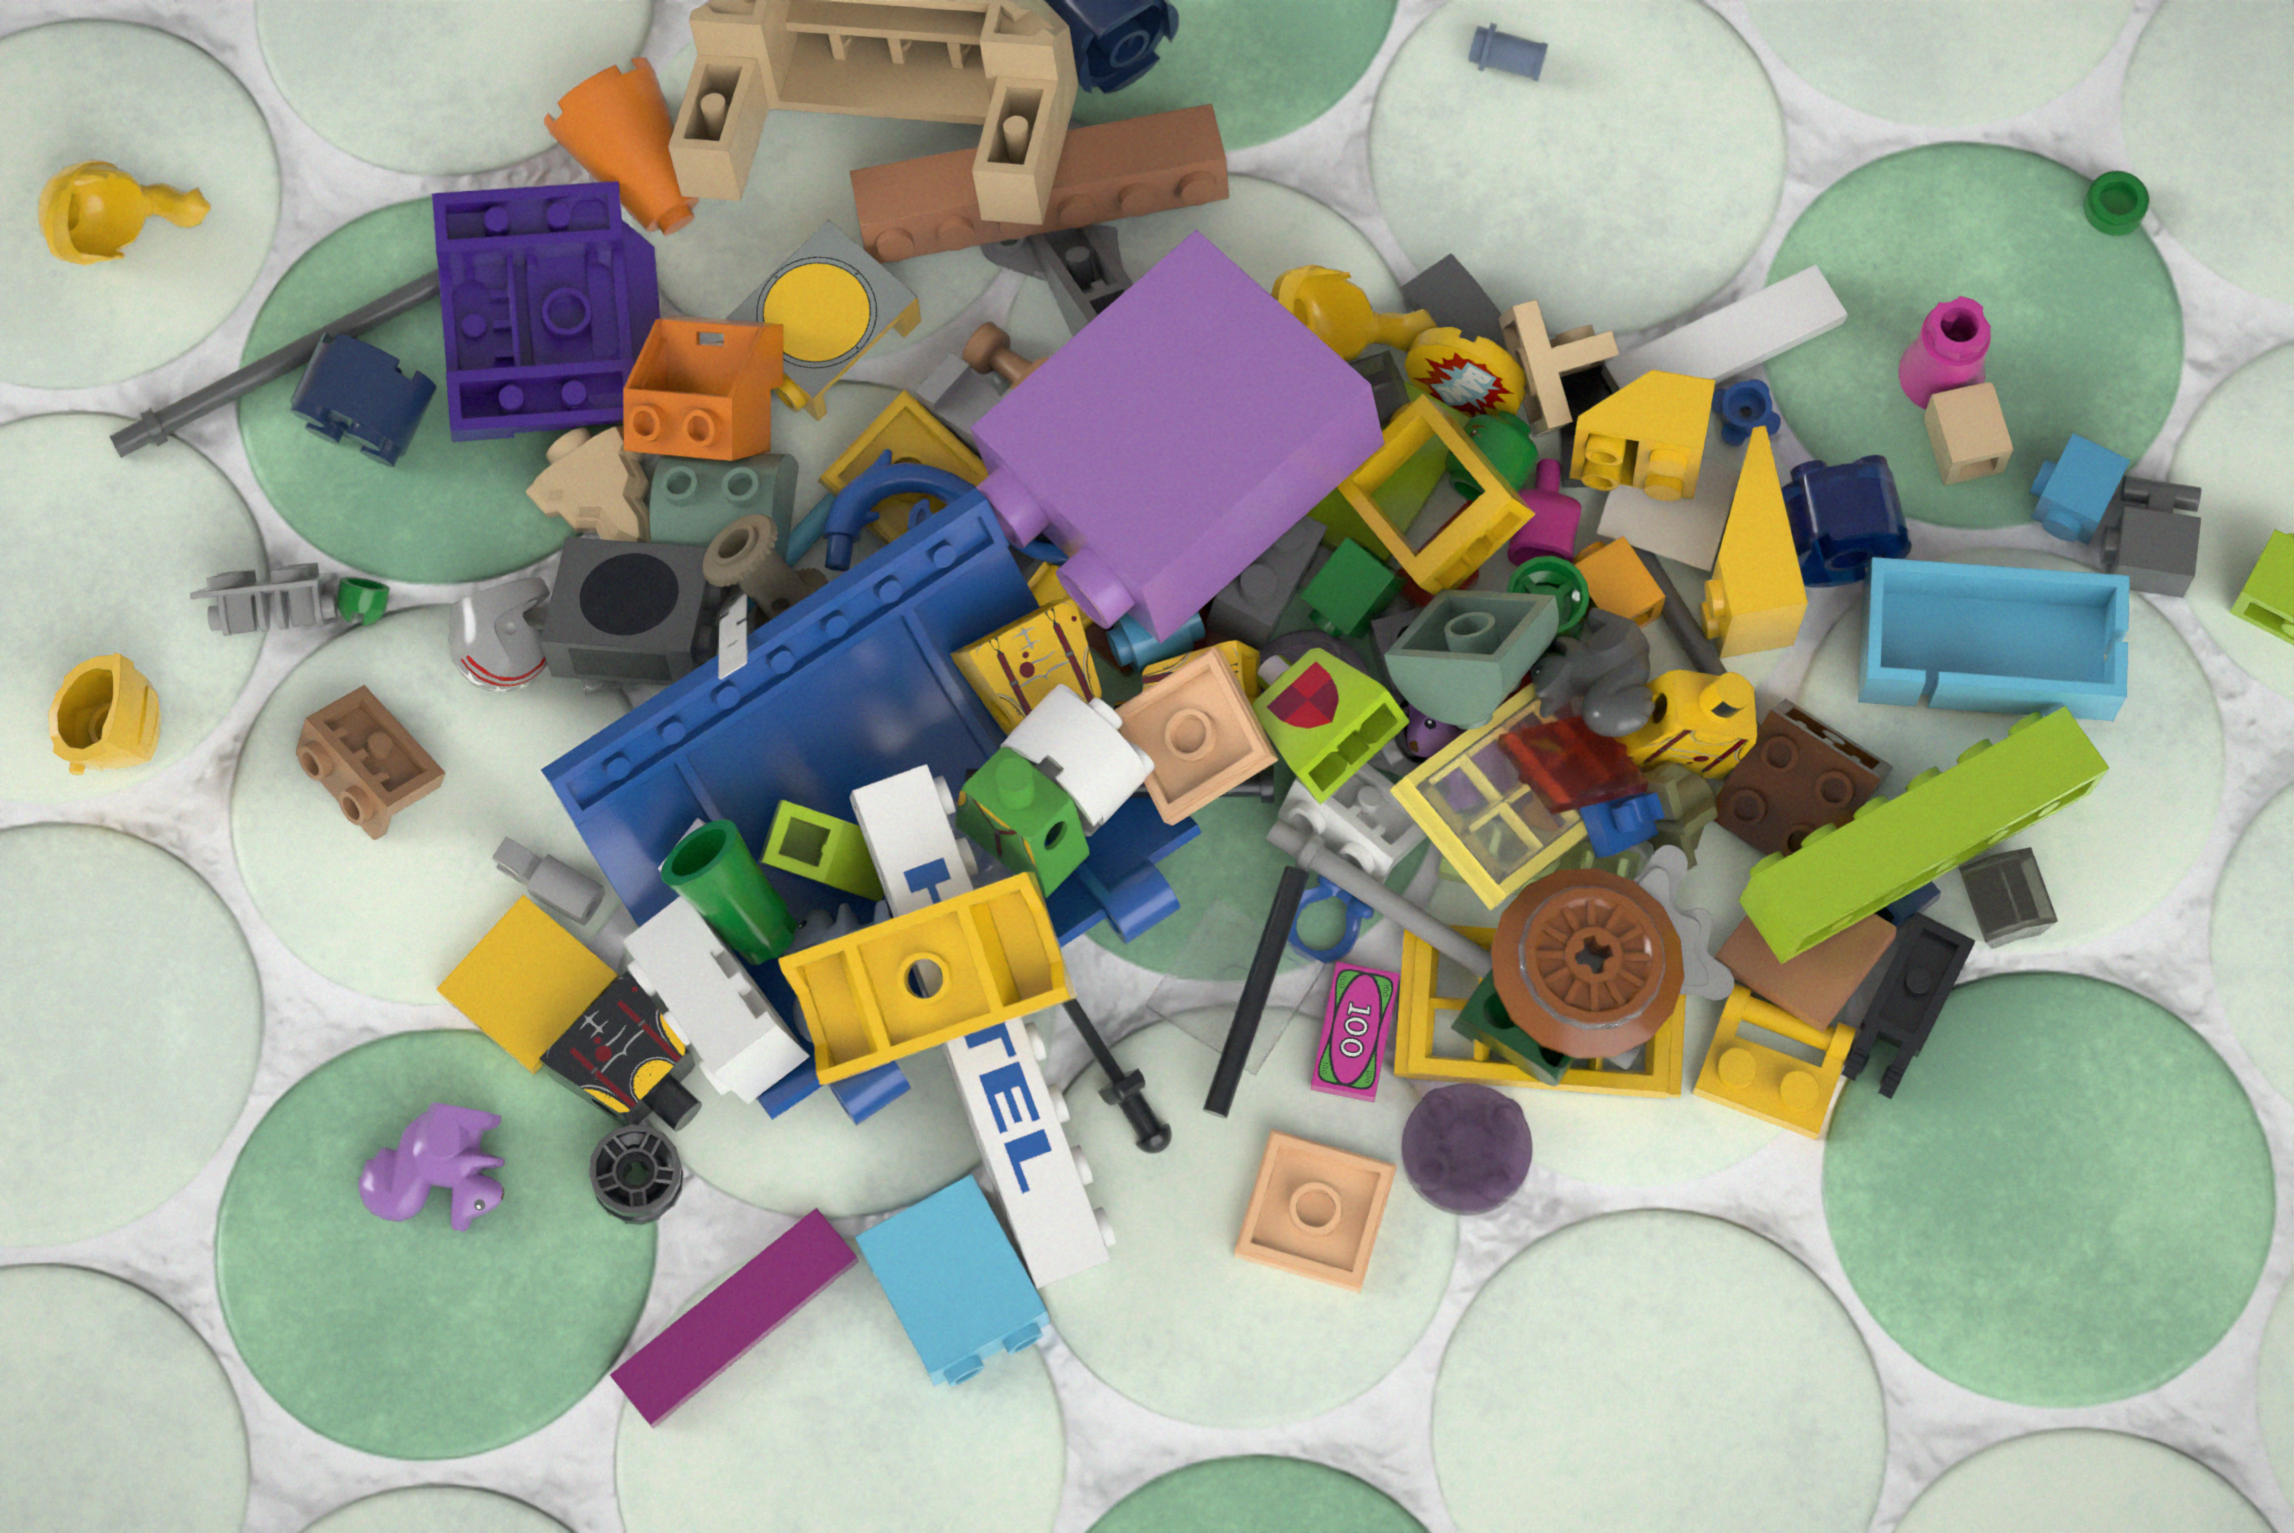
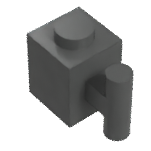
M2124 476L2120 500L2145 504V507L2141 509L2125 506L2115 527H2105L2100 549V563L2110 565L2109 574L2130 576L2129 590L2183 598L2195 577L2201 517L2174 514L2173 510L2197 512L2201 498V487Z

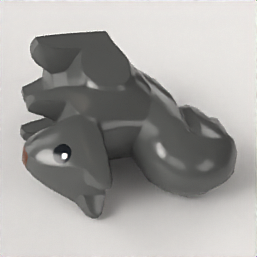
M1593 607L1587 615L1588 625L1593 633L1587 643L1575 638L1559 636L1555 641V645L1564 656L1543 657L1532 665L1530 676L1535 694L1541 701L1539 713L1542 718H1547L1575 696L1584 697L1582 700L1581 717L1592 732L1609 737L1626 736L1641 729L1655 709V704L1652 702L1653 692L1648 687H1645L1650 674L1648 656L1650 654V645L1635 621Z

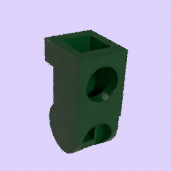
M1492 968L1482 979L1450 1027L1471 1042L1474 1039L1478 1040L1511 1061L1527 1075L1550 1086L1559 1085L1576 1059L1540 1046L1510 1019L1494 988Z

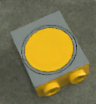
M828 219L726 319L783 324V386L773 388V391L792 411L798 413L803 408L819 422L827 414L823 394L892 327L905 338L921 322L918 296Z

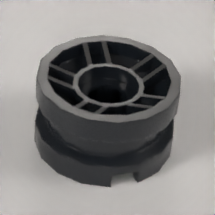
M630 1124L612 1130L596 1146L591 1155L589 1176L598 1203L609 1216L612 1215L624 1221L625 1224L644 1225L659 1220L663 1214L675 1206L682 1193L684 1173L675 1145L664 1133L647 1125ZM640 1162L642 1168L649 1172V1176L643 1184L631 1185L624 1179L632 1170V1163Z

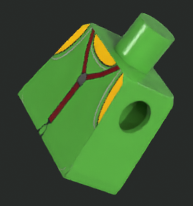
M1008 747L1000 748L961 788L955 819L956 828L1016 875L1024 872H1035L1041 893L1045 898L1090 855L1074 800L1066 791ZM1045 840L1053 841L1050 845L1044 846Z

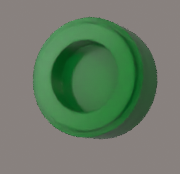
M2124 171L2106 172L2092 182L2084 201V212L2089 223L2099 232L2111 236L2126 235L2136 230L2142 223L2149 207V194L2143 182L2136 176Z

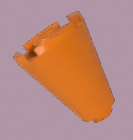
M637 57L631 59L636 67L635 70L621 74L615 64L577 85L557 102L563 113L557 119L547 113L543 123L551 136L597 182L619 181L621 206L647 232H654L660 229L663 235L666 236L682 229L695 218L692 209L698 204L699 198L681 196L668 148L674 125L654 68L647 58Z

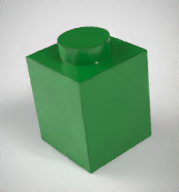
M1346 537L1300 597L1314 608L1308 617L1327 634L1337 640L1343 633L1362 640L1370 630V621L1379 619V614L1387 609L1409 580L1364 543Z

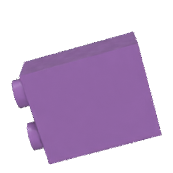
M1197 229L970 427L989 475L975 488L987 498L1006 539L1016 547L1023 549L1042 532L1070 558L1056 570V576L1069 596L1086 615L1102 628L1108 629L1127 612L1160 644L1384 445L1371 384Z

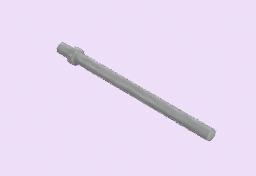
M1278 819L1270 830L1266 840L1297 860L1295 867L1309 872L1310 869L1314 870L1479 977L1484 978L1492 968L1491 953L1327 849L1325 847L1327 840L1319 835L1314 834L1310 838L1282 819ZM1635 1047L1616 1057L1606 1058L1627 1070L1641 1048Z

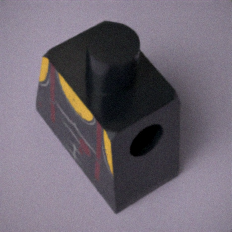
M628 971L539 1058L548 1075L556 1082L624 1126L630 1124L639 1125L654 1111L668 1126L677 1132L688 1125L702 1107V1102L681 1084L695 1067L689 1050L673 1032L661 1012Z

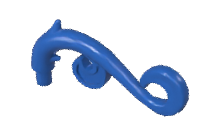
M885 449L870 467L839 492L831 504L823 529V537L828 540L825 568L838 572H846L850 569L853 543L860 541L861 529L865 525L879 519V512H872L871 509L880 501L898 494L925 493L936 497L948 506L973 490L976 486L952 472L930 465L906 462L891 464L893 452L890 449ZM924 498L916 503L909 512L907 531L933 516L929 507V500ZM1034 538L1023 549H1020L1007 540L1016 549L1043 562L1063 565L1070 559L1055 544L1040 543Z

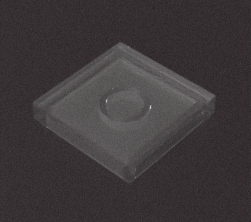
M1215 897L1146 1002V1007L1221 1054L1264 926ZM1288 941L1244 1067L1246 1071L1254 1076L1257 1075L1325 969V965Z

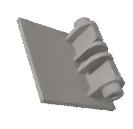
M318 563L282 566L280 569L270 570L271 579L256 581L255 569L218 573L217 576L206 577V588L190 593V599L217 597L218 605L208 606V622L211 631L222 630L224 636L257 631L253 595H255L258 622L262 632L270 631V611L267 594L274 593L276 615L280 630L289 628L286 592L289 593L293 627L326 625L327 619L338 617L335 593L324 594L323 588L324 583L337 579L336 572L319 574Z

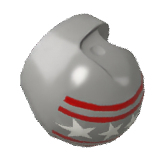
M525 578L497 585L467 596L451 606L448 644L452 662L460 673L473 685L492 692H510L526 687L544 672L547 661L540 642L543 630L532 628L523 618L524 614L539 605L550 595V591L542 578Z

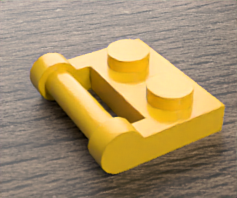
M1734 983V988L1726 1001L1693 1094L1816 1140L1857 1028L1838 1022L1836 1027L1828 1025L1825 1031L1821 1033L1781 1007L1750 996L1751 989ZM1740 1021H1745L1826 1051L1821 1067L1735 1036Z

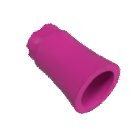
M1959 296L1951 302H1939L1926 316L1917 338L1904 351L1898 369L1899 381L1903 391L1917 406L1926 410L1932 394L1985 383V357L1991 342V325L1984 317L1982 305L1973 299Z

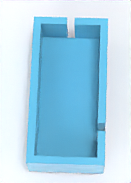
M1872 557L1862 587L1858 703L1915 707L1920 695H1927L1928 708L2029 715L2039 711L2042 716H2047L2066 706L2076 719L2114 721L2127 698L2128 642L2122 641L2129 629L2130 576Z

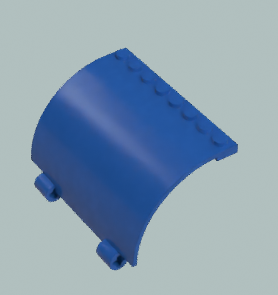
M977 488L966 493L747 636V663L720 680L718 654L541 769V772L584 843L639 928L680 897L679 894L662 881L661 872L658 868L697 818L706 824L721 819L731 820L735 823L749 852L769 882L787 903V911L798 924L805 915L815 909L826 910L836 923L839 906L843 903H848L852 914L855 913L857 915L860 925L873 922L875 906L878 902L758 862L779 800H785L859 826L849 799L853 790L926 764L932 779L943 776L949 788L955 806V813L946 815L955 840L965 837L972 850L978 869V874L969 877L973 889L976 890L1016 875L955 826L959 793L965 784L966 768L980 769L1000 749L1001 744L1008 736L1003 732L958 669L950 653L1040 607L1008 549L1009 543L987 498ZM1128 798L1092 836H1085L1090 855L1047 898L1043 896L1060 948L1104 919L1124 944H1128L1180 909V903L1175 893L1154 864L1202 833L1198 824L1190 815L1172 826L1164 823L1152 798ZM1045 840L1044 846L1050 845L1053 841ZM885 893L883 895L882 900L886 899ZM731 949L810 1055L804 1062L756 1098L773 1120L824 1086L820 1085L816 1074L815 1046L813 1042L807 1041L800 1035L794 1024L792 1006L796 993L784 976L778 959L786 955L781 954L777 958L768 959L760 965H751L739 951ZM911 967L908 975L909 986L916 995L923 998ZM895 1060L892 1063L827 1084L843 1110L856 1126L911 1089Z

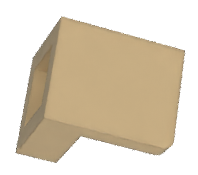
M1986 382L1932 394L1924 414V422L1943 485L2003 473L2014 449L1994 385Z

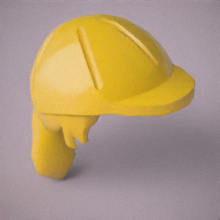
M90 159L65 166L48 180L39 198L38 217L41 233L47 241L52 255L61 261L89 265L101 261L123 259L125 254L120 252V250L137 240L146 218L151 217V215L161 216L178 227L191 228L202 223L209 213L211 205L204 198L198 187L184 192L165 183H153L145 186L139 184L129 172L118 169L112 163Z
M1311 264L1286 270L1276 278L1270 294L1345 362L1355 360L1365 350L1367 345H1372L1373 343L1389 345L1405 353L1409 352L1417 335L1429 328H1438L1428 310L1425 309L1407 314L1400 312L1378 314L1372 310L1364 290L1347 280L1351 278L1350 272L1329 269L1319 265Z

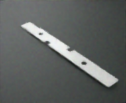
M737 584L730 585L729 595L722 608H720V617L729 612V615L720 620V680L747 663V620L739 625L738 623L747 618L748 595Z

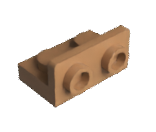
M365 685L306 717L296 748V755L305 773L311 779L320 781L339 802L346 818L351 823L360 825L373 840H377L387 833L394 814L440 788L445 776V771Z

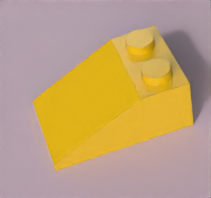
M1766 425L1754 427L1752 430L1712 580L1705 581L1706 601L1699 603L1702 632L1706 640L1715 638L1719 659L1794 646L1808 605Z

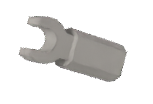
M508 837L504 838L492 857L498 863L496 868L514 880L528 885L527 889L531 896L583 926L592 918L605 895L603 885L549 854L544 859H541Z

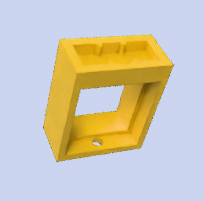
M1423 393L1415 401L1403 405L1393 414L1389 426L1382 432L1384 445L1337 486L1338 490L1418 586L1434 596L1441 589L1455 590L1535 515L1532 509L1448 411ZM1436 433L1482 486L1485 492L1419 553L1373 499L1371 494Z

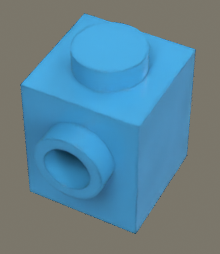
M2073 433L2058 463L2047 458L2045 459L2029 491L2040 497L2031 518L2042 523V527L2058 539L2069 542L2078 540L2088 545L2131 460Z

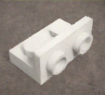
M1367 762L1321 805L1312 797L1297 777L1278 812L1279 819H1282L1310 838L1317 834L1327 840L1325 846L1327 849L1382 884L1387 880L1393 867L1427 837L1425 832L1389 791L1394 784Z

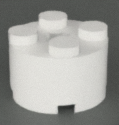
M1059 684L1055 689L1051 690L1000 746V748L1008 747L1070 795L1074 800L1085 836H1092L1099 827H1102L1155 769L1152 759L1140 747L1132 742H1127L1117 731L1123 722L1108 704L1096 697L1086 704L1075 692L1063 684Z

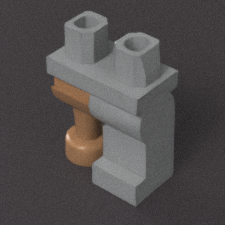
M993 322L983 324L972 334L963 350L962 359L953 352H950L914 391L917 401L973 454L981 459L982 457L970 427L1050 358L1043 357L1031 362L1010 350V336ZM971 368L979 374H988L995 370L1011 386L1001 396L997 390L973 374Z

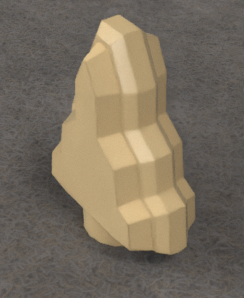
M624 425L612 427L596 436H593L587 428H578L556 440L546 453V459L551 465L537 476L533 484L526 490L527 496L547 518L561 516L577 533H597L602 540L651 543L650 511L643 502L649 488V482L640 466V462L646 453L624 451Z

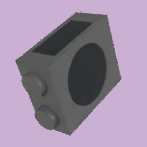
M566 537L540 640L551 676L672 685L714 658L718 647V632L714 625L717 611H720L729 595L730 586L716 587L705 579L702 566L704 556L709 547Z

